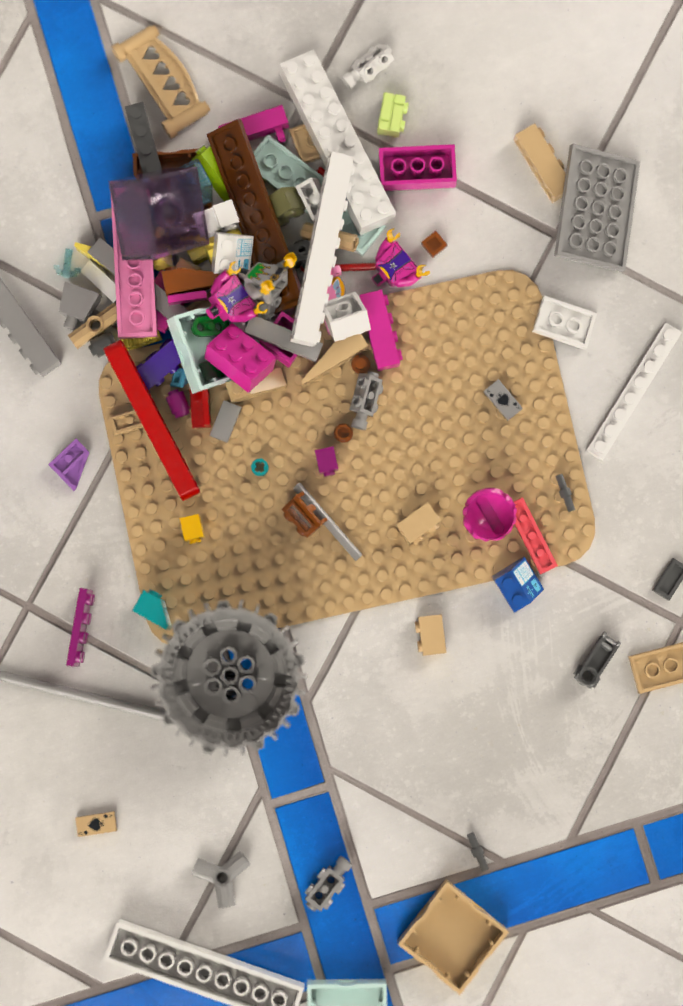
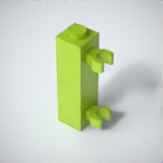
M201 146L195 151L197 155L192 161L194 164L199 163L208 182L223 202L230 200L211 146Z

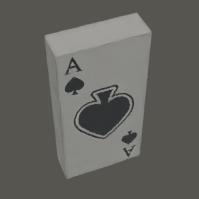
M499 379L483 391L507 421L523 409Z

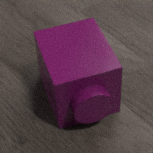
M334 446L315 450L319 474H324V477L335 475V471H338Z

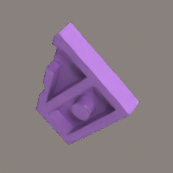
M76 438L48 465L75 491L90 452Z

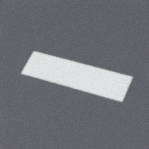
M89 260L80 272L114 303L116 301L115 283Z

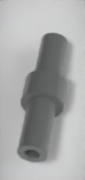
M563 474L555 476L560 488L559 494L564 499L568 512L574 511L575 507L570 496L572 495L570 487H567Z
M474 832L467 834L472 847L471 852L473 857L477 859L481 871L488 870L489 867L483 855L485 854L482 846H479Z

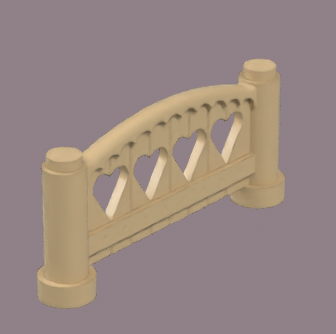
M153 25L148 26L120 44L115 43L111 46V50L120 63L125 60L129 61L167 118L161 122V125L168 137L172 139L178 135L177 132L207 115L210 108L205 101H199L187 70L177 56L164 43L158 40L157 36L160 33L156 26ZM149 47H154L156 49L155 53L160 55L156 60L143 58ZM159 62H164L166 64L165 68L170 70L167 75H153ZM174 77L176 79L175 83L179 84L180 88L178 90H163L168 78ZM180 92L185 93L186 99L190 100L188 105H173Z

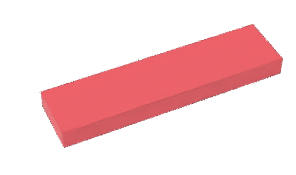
M522 497L514 501L517 509L516 523L514 525L541 575L558 565L524 498Z

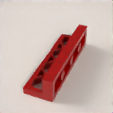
M190 389L192 429L212 428L209 389L192 394Z

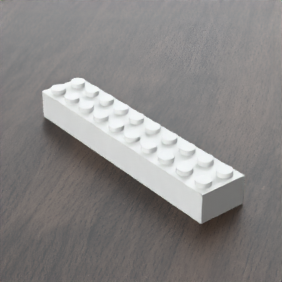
M311 50L280 63L279 75L325 167L328 155L332 151L354 157L355 171L353 175H350L349 182H352L350 193L346 194L345 200L348 201L347 211L359 235L394 221L396 212L315 51Z
M119 919L116 923L103 960L231 1006H298L305 983L122 919Z

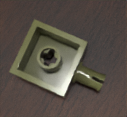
M281 187L269 195L280 227L289 224L291 218L300 217L305 213L306 207L296 187Z

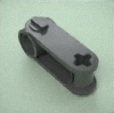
M604 631L582 665L579 664L574 671V678L577 682L590 689L592 687L595 688L601 679L599 678L614 656L621 642H616L607 636V633ZM585 671L591 673V679L588 682L582 677Z

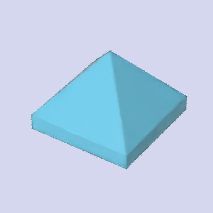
M179 368L173 373L171 387L183 388L188 383L183 368Z

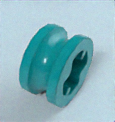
M260 458L252 462L251 469L256 476H264L267 474L269 466L264 459ZM259 462L260 465L261 463L265 464L263 467L264 471L261 473L260 470L258 472L255 471L257 468L256 464Z

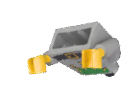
M290 252L278 264L270 265L259 262L251 270L242 268L238 277L245 281V290L252 299H259L270 305L288 284V268L294 267L297 258L293 252Z

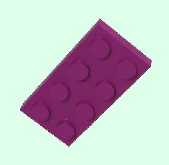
M79 588L66 666L80 667V663L84 662L85 652H83V646L87 644L89 635L86 629L92 619V614L89 613L90 606H93L95 602L93 590Z

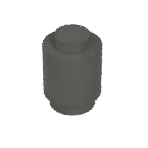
M111 332L103 333L90 340L91 345L88 348L93 356L97 355L99 358L105 355L103 348L116 342Z

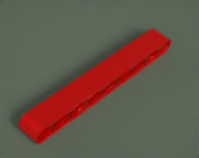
M120 339L106 346L103 350L182 501H185L201 493L123 341Z

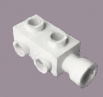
M378 43L375 47H371L362 58L356 59L351 66L352 71L350 73L347 72L341 77L346 87L349 89L353 88L358 80L367 83L373 80L380 71L386 69L394 61L389 45Z

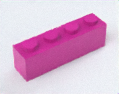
M382 289L361 294L359 298L367 310L371 330H368L377 372L399 367L400 361L403 358L401 350L396 348L395 342H398L396 331H392L391 324H394L391 312H387L386 306L389 305L387 294L383 295Z

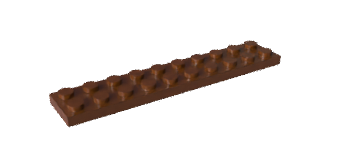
M236 119L206 135L229 199H232L242 235L254 236L251 256L253 265L255 266L259 262L270 265L278 264L284 260V256L289 251L242 120ZM295 267L288 268V284L280 292L281 303L276 307L275 315L298 304L301 284Z

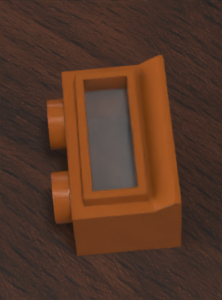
M302 491L295 495L282 508V511L284 512L285 519L297 526V532L301 536L308 538L328 519L325 517L319 520L313 512L316 510V507L313 504L307 506L300 499L305 495Z

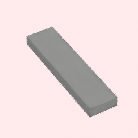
M257 316L248 321L244 331L249 336L314 362L317 361L323 345L321 342H316L313 347L290 342L291 330Z

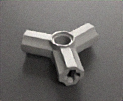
M241 851L222 866L198 858L192 875L215 883L218 908L235 906L232 880L251 864ZM224 872L227 874L228 879L224 882L219 881L217 874Z

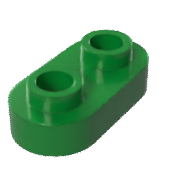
M209 316L198 317L192 321L191 331L197 337H217L229 326V321H223L220 316L214 319L209 318ZM198 324L202 326V331L197 328ZM216 324L220 325V330L216 328Z

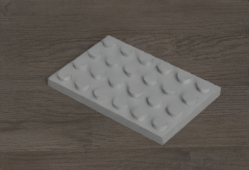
M577 144L570 145L554 256L618 272L625 271L640 161Z

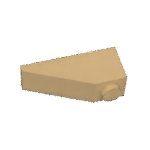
M281 368L273 369L249 393L233 380L225 383L232 404L287 386Z

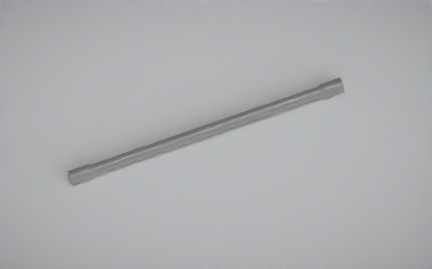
M0 670V681L162 720L166 712Z

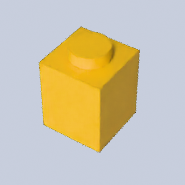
M199 514L179 518L185 542L196 544L200 543L202 538H205Z

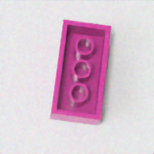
M455 144L379 148V177L385 191L456 187Z

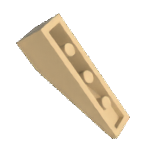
M356 334L344 340L335 341L300 381L301 386H307L368 350V344L362 334Z

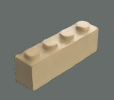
M533 124L515 134L514 142L548 198L554 203L563 196L566 175L563 170L564 165L560 159L557 160L552 145L550 143L547 144L544 139L543 130L540 127L538 128L536 124Z

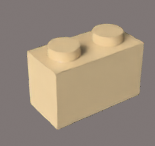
M427 502L398 523L396 527L409 545L411 543L416 545L424 539L423 535L426 532L433 533L440 528L438 524L441 522V519Z
M442 614L418 617V621H415L416 633H420V641H417L418 652H422V656L446 653Z

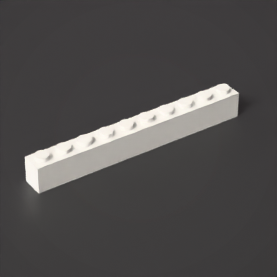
M332 151L327 158L290 342L313 347L316 342L319 343L321 338L319 327L325 319L323 308L328 303L329 294H327V288L331 286L333 275H330L331 268L335 267L337 259L334 253L335 249L339 248L340 238H338L339 230L342 231L344 225L342 214L346 212L348 201L345 200L346 194L350 193L352 182H349L350 175H353L355 171L354 157Z

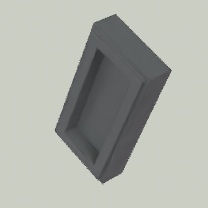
M672 558L652 591L670 601L683 580V564Z

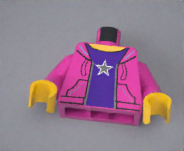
M394 228L387 232V237L379 246L375 257V266L378 273L371 279L377 287L385 281L391 287H409L420 280L421 276L430 274V271L422 272L423 267L426 266L425 264L417 267L398 242H393V240L400 237V233L395 237L392 235Z
M236 261L231 262L229 269H225L213 282L210 290L212 295L208 298L212 306L206 310L207 315L211 319L220 316L223 321L229 319L231 322H246L256 317L258 313L264 314L269 310L267 309L263 312L260 310V305L265 302L258 303L257 307L254 308L256 304L246 292L236 275H231L233 273L237 274L241 270V267L236 271L231 268Z

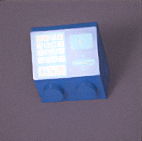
M525 557L491 576L514 613L530 604L544 590Z

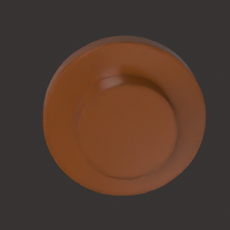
M357 355L353 358L351 367L355 373L364 374L370 368V360L364 355Z
M339 424L334 430L335 439L341 443L350 441L353 436V430L348 424Z

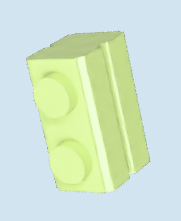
M386 92L383 94L377 134L398 138L400 132H404L406 121H403L402 118L403 114H407L409 103L405 102L406 96Z

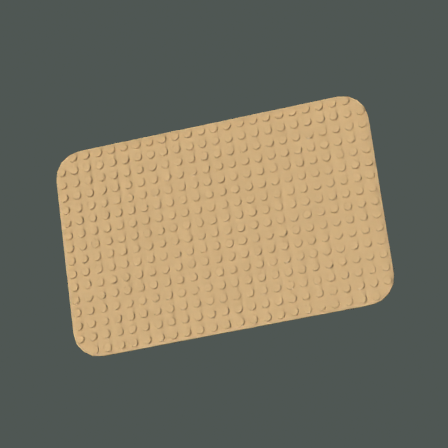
M497 270L387 294L389 305L386 308L387 312H391L394 324H391L392 331L397 333L398 342H395L397 350H401L403 360L400 361L399 367L377 372L368 331L362 333L363 338L368 344V350L359 355H364L370 360L368 371L378 373V378L383 380V391L377 400L378 410L373 414V417H367L366 422L368 424L366 430L351 427L353 418L356 417V412L349 409L359 376L351 367L353 358L307 386H301L300 381L335 342L332 336L328 335L324 322L319 327V331H321L319 342L323 343L316 362L298 355L290 368H288L276 359L274 369L281 368L287 386L235 403V405L242 407L228 443L210 437L223 401L232 403L226 384L209 388L212 428L192 429L189 384L187 383L183 388L171 387L173 374L168 373L163 377L165 379L163 383L158 387L154 385L149 390L201 492L185 501H182L144 428L114 436L109 417L134 410L109 362L104 367L99 379V398L140 594L143 590L149 591L150 589L161 594V599L166 603L171 625L178 619L185 622L190 621L188 613L190 609L194 611L195 615L205 612V602H208L211 609L215 610L219 601L228 600L232 608L238 609L242 599L244 600L243 609L255 612L257 604H260L258 615L263 617L273 613L277 616L276 627L282 628L286 625L291 626L494 581L491 576L522 557L526 558L534 572L538 571L515 525H513L512 530L503 539L498 541L489 540L487 542L475 539L465 528L463 523L465 503L471 494L484 488L500 489L508 494L513 502L522 497L524 498L558 565L557 567L580 559L590 549L594 539L595 518L553 339L532 332L542 299L537 285L522 273L514 270ZM295 314L289 315L291 318L295 319ZM162 343L128 351L135 366L146 362L145 359L155 350L159 351ZM498 379L523 408L508 421L483 392ZM178 389L179 392H184L190 407V414L178 419L172 415L166 401L168 392ZM342 423L348 424L353 430L351 440L346 443H341L334 437L336 426ZM334 446L338 471H335L333 476L324 477V474H319L315 450ZM261 458L267 462L269 470L266 475L256 476L252 472L251 465L254 460ZM260 462L257 463L255 471L258 472L260 470V473L263 472L265 464L261 463L260 465ZM559 474H563L567 487H570L572 493L570 496L575 507L574 511L568 512L564 499L559 494L560 488L555 477ZM298 483L304 486L362 553V556L357 561L351 557L324 524L314 534L306 538L297 532V526L293 522L285 519L282 508L297 495L293 488ZM428 502L441 519V522L438 524L440 528L433 533L426 532L423 535L424 539L418 544L411 543L409 545L396 525ZM293 505L292 507L295 509V511L302 517V519H303V520L310 526V528H311V527H312L311 524L303 517V515H302V514L296 509V507ZM199 514L205 538H202L200 543L190 544V542L184 541L179 518ZM146 619L151 632L161 642L168 643V641L162 638L163 634L174 636L172 628L171 630H165Z

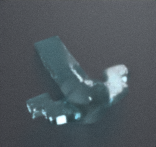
M65 249L63 270L59 269V265H54L53 268L56 270V274L64 278L76 277L77 273H80L79 268L71 271L72 249Z

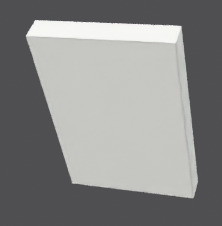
M544 295L541 299L532 332L586 350L597 313Z

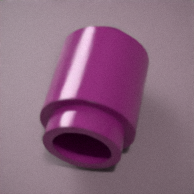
M178 389L168 392L166 401L172 415L178 419L190 414V407L184 392H179Z

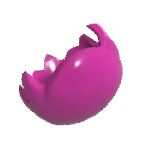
M497 488L480 489L471 494L467 499L463 509V523L467 531L475 539H481L485 542L489 540L498 541L503 539L512 530L513 525L516 523L517 509L511 497Z

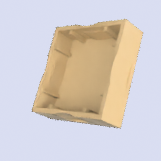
M445 879L397 942L406 952L420 963L428 966L439 979L461 995L478 973L482 963L493 954L509 931L504 925Z

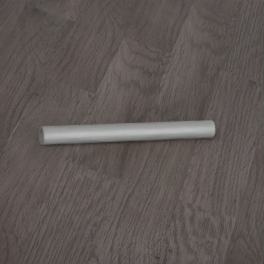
M298 483L293 490L297 494L302 491L305 493L301 499L307 506L313 504L316 507L313 513L319 520L325 517L328 519L324 523L325 527L351 557L357 561L362 556V553L304 486Z

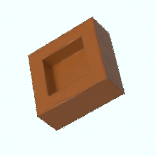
M437 231L421 242V245L432 258L448 246Z

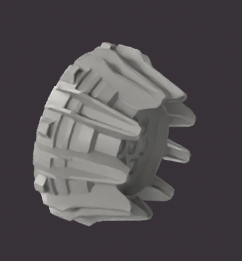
M242 599L238 609L232 608L228 600H221L218 602L215 610L211 609L208 602L204 603L206 611L195 615L192 609L188 610L191 620L185 622L178 619L171 625L174 636L163 634L162 638L168 641L164 650L156 649L154 652L162 658L161 662L151 666V675L159 681V683L151 686V690L158 689L160 701H157L155 706H164L166 709L162 720L166 725L174 724L179 728L175 734L177 737L182 732L192 739L189 746L198 741L202 743L203 752L212 754L216 748H223L224 756L228 755V749H241V755H244L245 746L250 745L256 751L264 748L265 737L269 735L274 740H277L278 735L275 731L282 724L287 728L290 727L286 717L297 716L300 707L295 701V696H305V690L298 689L299 679H307L306 673L298 672V668L305 663L303 654L294 653L292 647L299 643V640L295 639L289 642L283 633L289 629V626L286 625L279 630L276 627L277 616L273 613L263 617L258 615L260 604H257L255 612L243 609L244 600ZM231 650L234 653V658L232 660L225 659L223 656L224 651ZM243 659H250L252 666L245 669L242 667L241 661ZM210 661L216 662L218 669L210 671L207 668V663ZM233 670L236 677L232 680L227 679L225 671ZM244 679H251L254 685L251 688H245L242 683ZM216 681L219 684V689L212 691L208 686L209 682ZM230 689L235 690L237 697L229 699L226 692Z

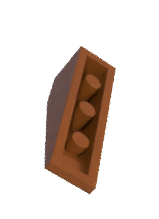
M176 266L165 268V271L161 272L166 296L211 289L215 278L220 275L210 271L176 268ZM236 275L238 280L242 283V280L238 277L239 275Z

